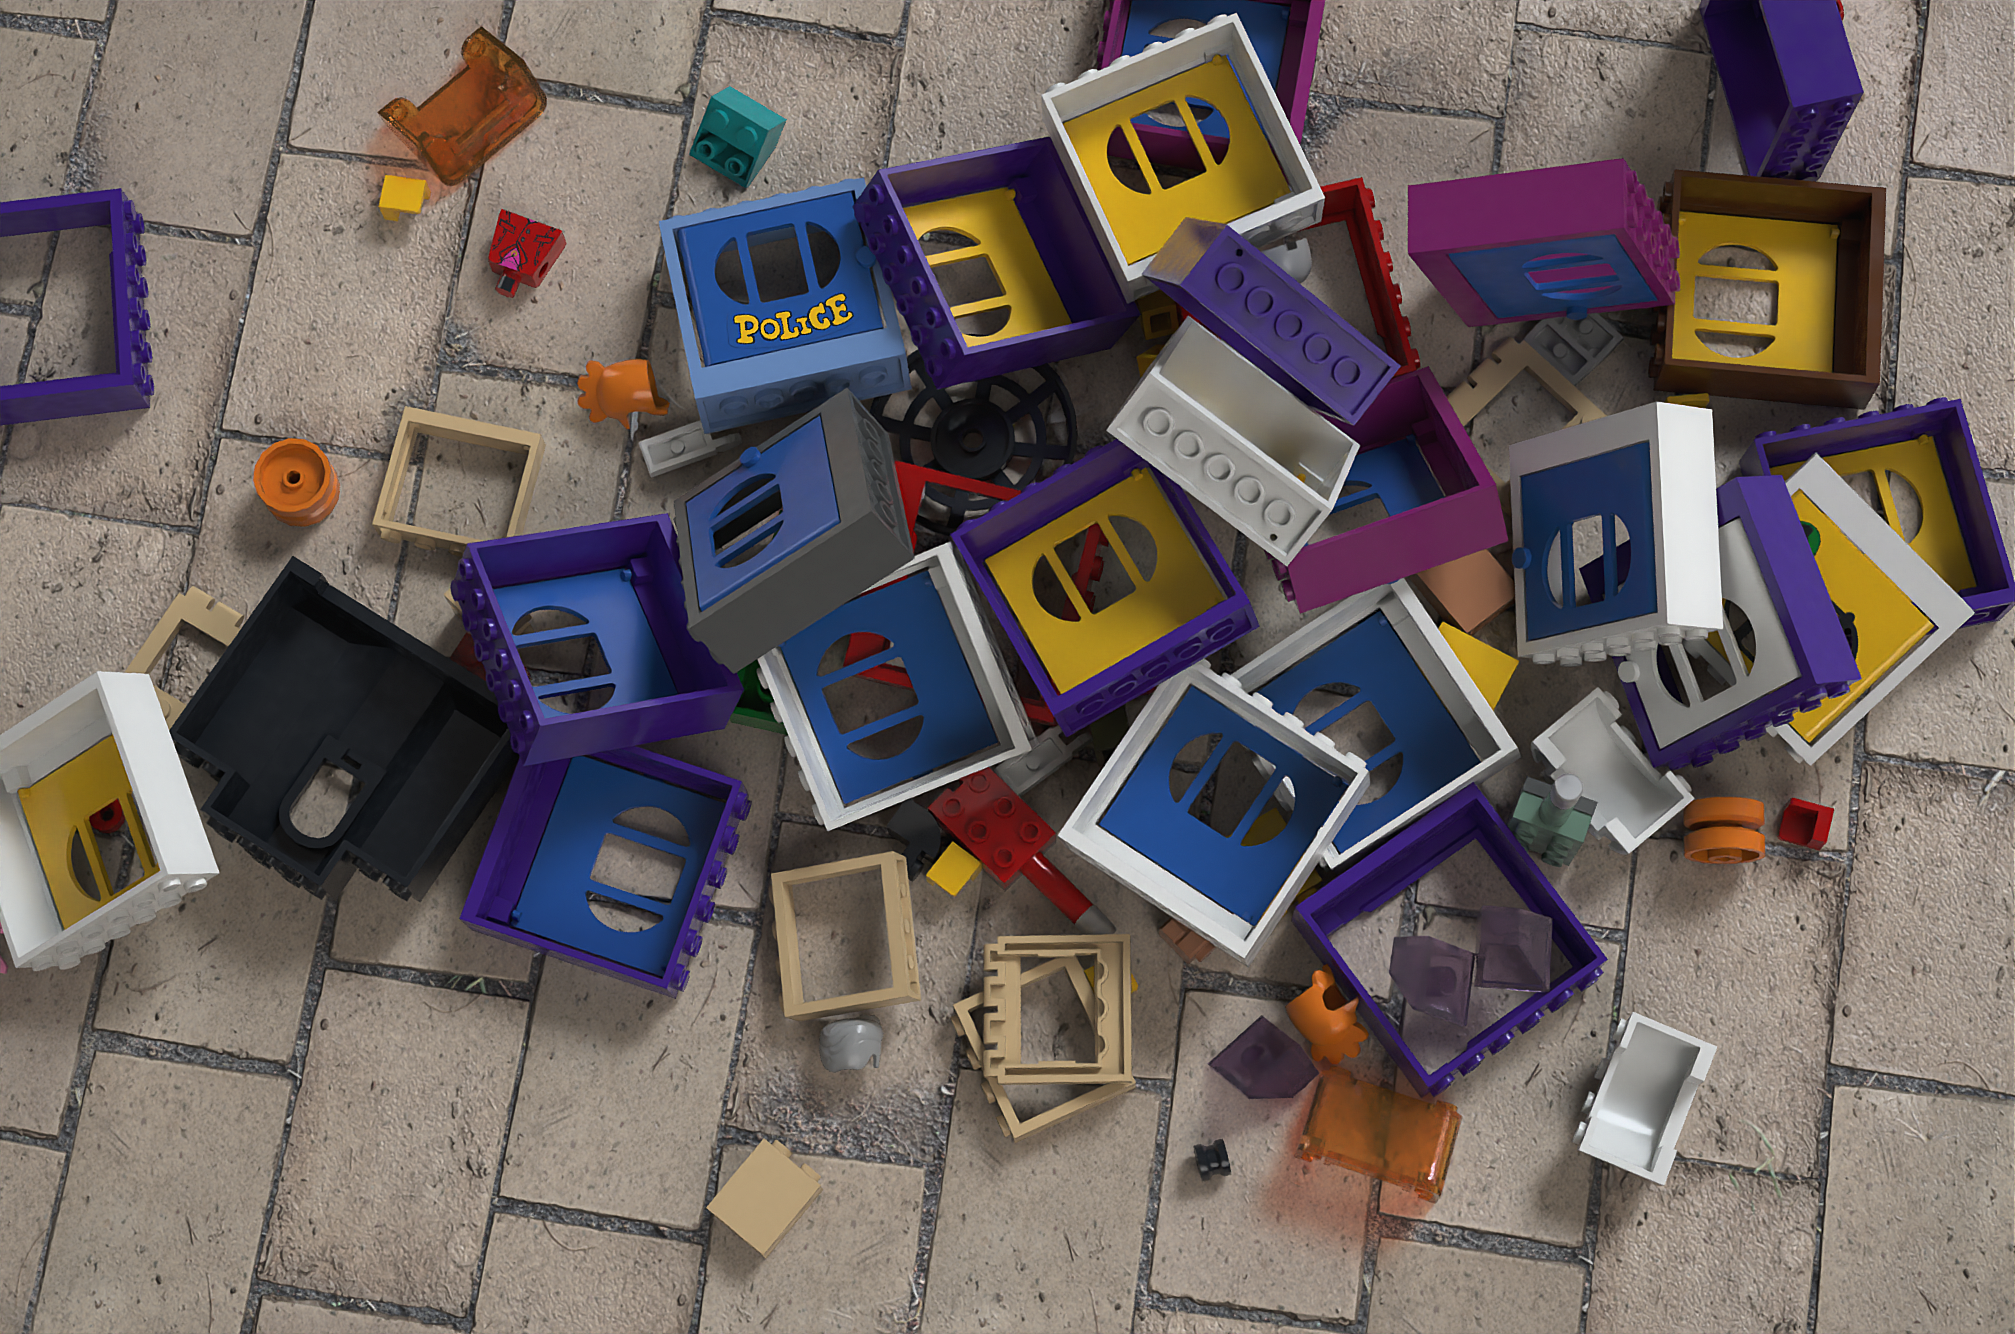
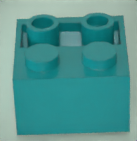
M729 86L711 96L689 155L742 187L747 188L775 150L787 119Z

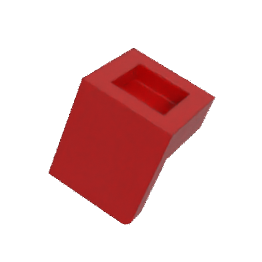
M1790 798L1784 806L1777 836L1778 839L1820 851L1827 843L1834 808L1797 798Z

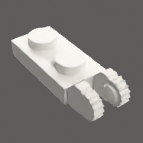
M701 420L640 441L639 446L652 478L717 455V452H725L731 448L738 447L743 441L739 433L729 434L712 440L710 433L704 434Z
M1059 725L1053 729L1050 727L1037 737L1039 743L1032 750L1005 760L994 769V772L1021 797L1070 761L1074 754H1077L1089 745L1093 740L1092 735L1089 731L1083 733L1066 746L1060 739V737L1065 735Z

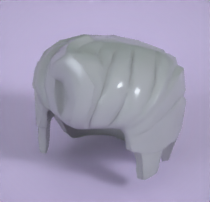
M862 1014L856 1018L837 1020L823 1027L820 1031L819 1053L824 1068L833 1073L841 1070H861L865 1067L871 1055L873 1056V1067L879 1068L881 1041L884 1034L879 1018L875 1015L868 1016Z

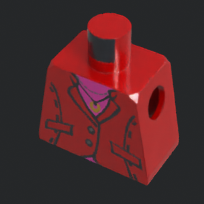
M501 209L488 257L492 272L500 275L495 290L503 296L514 298L520 283L533 288L539 287L567 244L562 230Z

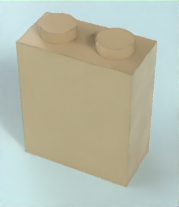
M763 1139L706 1208L766 1259L819 1196L823 1188L817 1183L821 1176L805 1163L800 1168L789 1159L793 1153L782 1143L775 1140L770 1144L766 1139Z

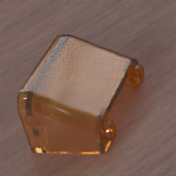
M482 26L469 35L461 47V55L467 66L416 108L407 98L400 97L393 99L377 112L387 127L435 177L447 186H455L465 180L539 118L547 106L546 95L524 59Z
M1330 1066L1329 1071L1321 1070L1294 1157L1310 1163L1312 1159L1321 1161V1158L1325 1157L1324 1165L1331 1166L1333 1164L1402 1187V1190L1409 1192L1413 1186L1415 1187L1414 1192L1419 1194V1199L1436 1204L1441 1198L1463 1118L1462 1115L1457 1113L1458 1107L1439 1100L1434 1105L1350 1077L1351 1072L1338 1066Z

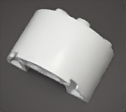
M1597 687L1534 739L1531 743V752L1534 761L1539 763L1542 760L1546 769L1541 774L1547 784L1554 785L1558 777L1567 773L1579 777L1583 784L1581 796L1598 802L1588 832L1598 840L1605 836L1612 841L1608 845L1611 850L1627 855L1695 798L1690 794L1692 791L1690 785L1682 776L1678 774L1675 776L1671 770L1662 776L1658 772L1660 767L1653 768L1648 753L1643 754L1634 744L1636 739L1630 730L1623 725L1619 727L1615 722L1622 715L1618 710L1619 704L1609 692H1602Z
M1632 1012L1628 1020L1622 1018L1619 1020L1612 1038L1617 1042L1608 1060L1602 1057L1594 1078L1599 1079L1600 1082L1596 1092L1592 1093L1589 1091L1585 1098L1581 1112L1587 1114L1585 1122H1579L1572 1142L1578 1144V1151L1664 1186L1677 1153L1674 1147L1696 1090L1706 1078L1717 1046Z

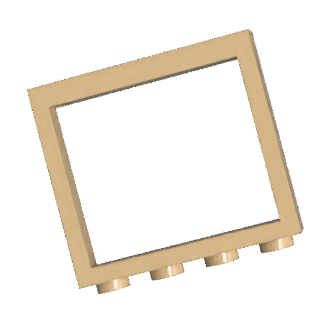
M405 406L372 523L378 535H381L380 538L391 543H401V540L415 542V546L430 551L435 550L436 547L449 549V553L458 557L463 556L467 543L483 541L393 522L417 433L528 455L506 538L522 535L546 447L542 435Z
M890 851L771 873L772 885L769 886V898L775 910L772 932L775 940L778 942L779 952L775 964L782 984L779 1004L786 1018L799 1022L921 1001L905 856ZM881 869L893 987L804 1003L792 885Z
M1076 956L1054 958L1021 973L1022 989L1064 970L1095 1036V997ZM982 991L953 1004L956 1015L950 1017L958 1037L965 1035L971 1048L965 1050L973 1070L981 1068L983 1073V1051L986 1049L969 1012L983 1006ZM1132 1075V1083L1105 1084L1022 1123H1019L1003 1086L998 1085V1078H985L986 1081L980 1084L989 1104L996 1101L1002 1115L997 1116L996 1120L1004 1137L1011 1135L1014 1142L1017 1143L1134 1089L1136 1082Z

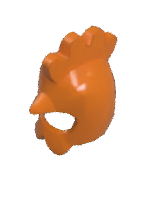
M590 360L586 364L588 375L579 376L577 381L579 389L586 392L578 397V405L583 409H591L589 419L593 423L603 421L609 417L617 419L626 429H630L629 413L647 412L658 416L668 414L670 403L658 396L656 380L649 360H624L604 367L598 361Z
M1325 964L1322 967L1323 971L1315 970L1313 972L1312 986L1288 1003L1285 1009L1295 1028L1312 1043L1311 1054L1313 1059L1321 1061L1326 1056L1330 1063L1339 1064L1345 1055L1349 1058L1359 1055L1361 1051L1359 1042L1368 1039L1369 1033L1362 1024L1357 1022L1355 1010L1359 1002L1358 997L1350 1001L1346 1000L1336 985L1332 969L1328 964Z

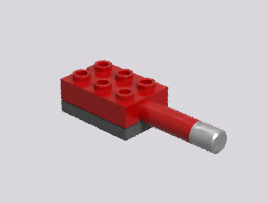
M990 767L959 778L960 786L954 792L947 788L928 806V811L933 815L938 826L957 845L980 861L982 870L1004 892L1024 875L1084 935L1115 933L1117 930L1116 926L1044 855L1056 843V832Z

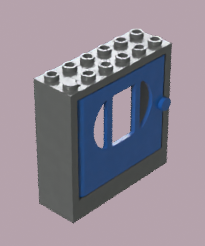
M845 388L759 446L746 449L739 459L674 501L675 517L673 520L678 533L676 543L680 549V559L678 561L683 574L681 584L685 590L686 601H684V607L687 611L689 622L686 625L687 629L695 641H702L709 648L711 656L719 665L724 664L733 674L915 559L889 434L848 388ZM783 508V512L723 551L722 547ZM779 530L773 540L756 556L738 566L725 568L726 563Z

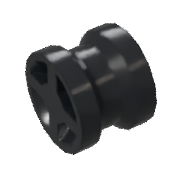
M1223 1139L1215 1140L1209 1146L1202 1144L1193 1145L1202 1182L1210 1180L1212 1175H1231L1229 1158Z

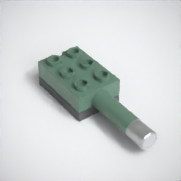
M1567 773L1557 778L1554 785L1527 776L1513 803L1506 825L1527 853L1528 850L1542 854L1541 860L1555 867H1562V864L1569 866L1584 843L1598 802L1581 796L1583 784L1579 777L1574 774Z

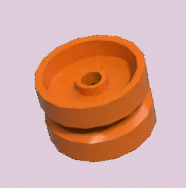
M288 438L272 444L262 452L255 465L253 481L258 496L277 520L289 526L306 527L319 523L332 513L339 500L340 482L336 470L323 451L317 445L305 439Z
M1709 797L1692 800L1683 808L1684 826L1693 830V832L1684 837V856L1686 859L1709 864H1738L1757 861L1765 857V836L1755 831L1765 824L1763 802L1743 797Z

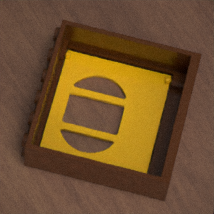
M1675 169L1670 182L1665 181L1663 194L1658 199L1657 211H1661L1664 223L1670 225L1672 236L1677 237L1679 241L1680 255L1679 258L1674 259V270H1677L1679 273L1680 291L1675 292L1674 305L1652 307V313H1657L1656 324H1652L1650 333V345L1655 346L1654 357H1650L1648 378H1654L1653 391L1685 394L1708 393L1709 396L1865 410L1880 384L1886 188ZM1742 245L1755 249L1766 256L1774 265L1776 271L1699 264L1698 261L1706 253L1720 246ZM1695 277L1777 284L1776 325L1694 318ZM1695 331L1768 337L1774 341L1758 354L1743 358H1733L1710 350L1700 341Z

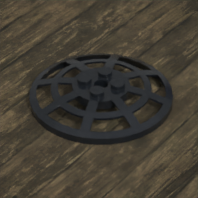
M966 334V335L976 336V337L989 336V335H981V334ZM916 350L907 356L909 374L915 370L926 388L911 402L903 421L882 416L892 394L874 397L869 412L886 432L900 435V455L904 463L915 465L911 455V438L931 442L935 459L922 467L979 481L991 479L995 485L1020 491L1034 480L1042 466L1043 459L1064 460L1063 465L1073 464L1076 456L1078 430L1075 409L1070 394L1060 376L1048 363L1031 367L1046 381L1030 394L1015 381L1003 375H997L971 381L978 382L975 398L953 402L945 391L946 388L936 389L932 378L926 372L925 363L919 350ZM992 385L1009 391L1020 402L1004 412L999 406L989 401ZM1053 393L1059 399L1066 418L1067 446L1046 445L1045 422L1038 405ZM933 397L942 410L936 418L933 427L914 424L920 410ZM1028 413L1035 427L1036 444L1015 442L1013 424ZM970 433H978L983 438L981 445L976 448L965 446L963 440ZM1012 457L1033 458L1026 473L1013 485L1003 472ZM926 483L925 495L931 500L951 508L947 526L935 523L919 514L917 515L916 524L933 532L951 536L950 534L957 531L958 526L963 523L966 511L990 509L1000 501L991 498L971 501L969 500L970 493L956 490L955 496L952 498L938 492Z

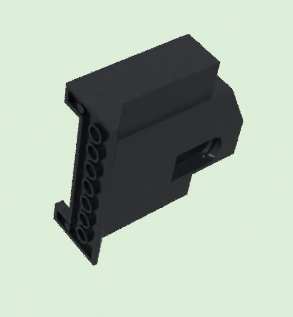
M294 556L291 557L169 730L175 743V749L181 755L180 758L196 769L201 767L211 774V778L218 782L200 809L209 818L206 824L231 843L237 839L236 843L243 847L244 851L250 854L255 861L269 870L273 866L274 870L281 874V877L297 888H300L301 885L304 886L306 891L320 900L327 896L336 901L359 868L363 875L376 883L380 877L384 879L382 883L389 887V891L407 902L412 897L421 902L520 757L512 749L510 742L511 733L507 723L502 722L500 719L495 693L489 690L485 680L328 583L322 573ZM346 756L361 767L357 770L344 762L343 758ZM328 760L365 783V786L333 832L326 837H309L296 829L292 823L291 813L325 761Z

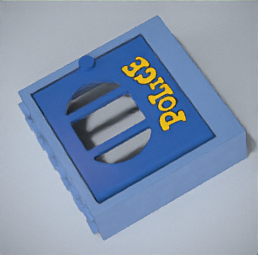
M864 177L844 179L839 183L821 187L811 186L805 190L788 194L778 193L765 199L742 201L737 205L709 208L703 212L685 216L676 215L667 220L658 221L695 401L704 434L809 412L845 388H848L859 401L912 389L905 347L891 289L885 283L880 265L875 255L869 249L866 235L867 246L863 244L859 223L855 218L852 207L866 188ZM825 231L834 239L840 251V264L837 273L824 288H820L818 285L807 236L808 234ZM797 237L809 292L762 303L758 293L749 247ZM733 250L739 251L749 304L745 305L732 300L718 286L715 268L721 253ZM682 261L684 263L687 283L689 287L692 307L694 311L696 326L698 330L701 350L705 367L703 368L701 367L700 357L698 353L696 338L694 334L691 314L689 310L686 290L680 266V262ZM869 267H873L887 328H883Z

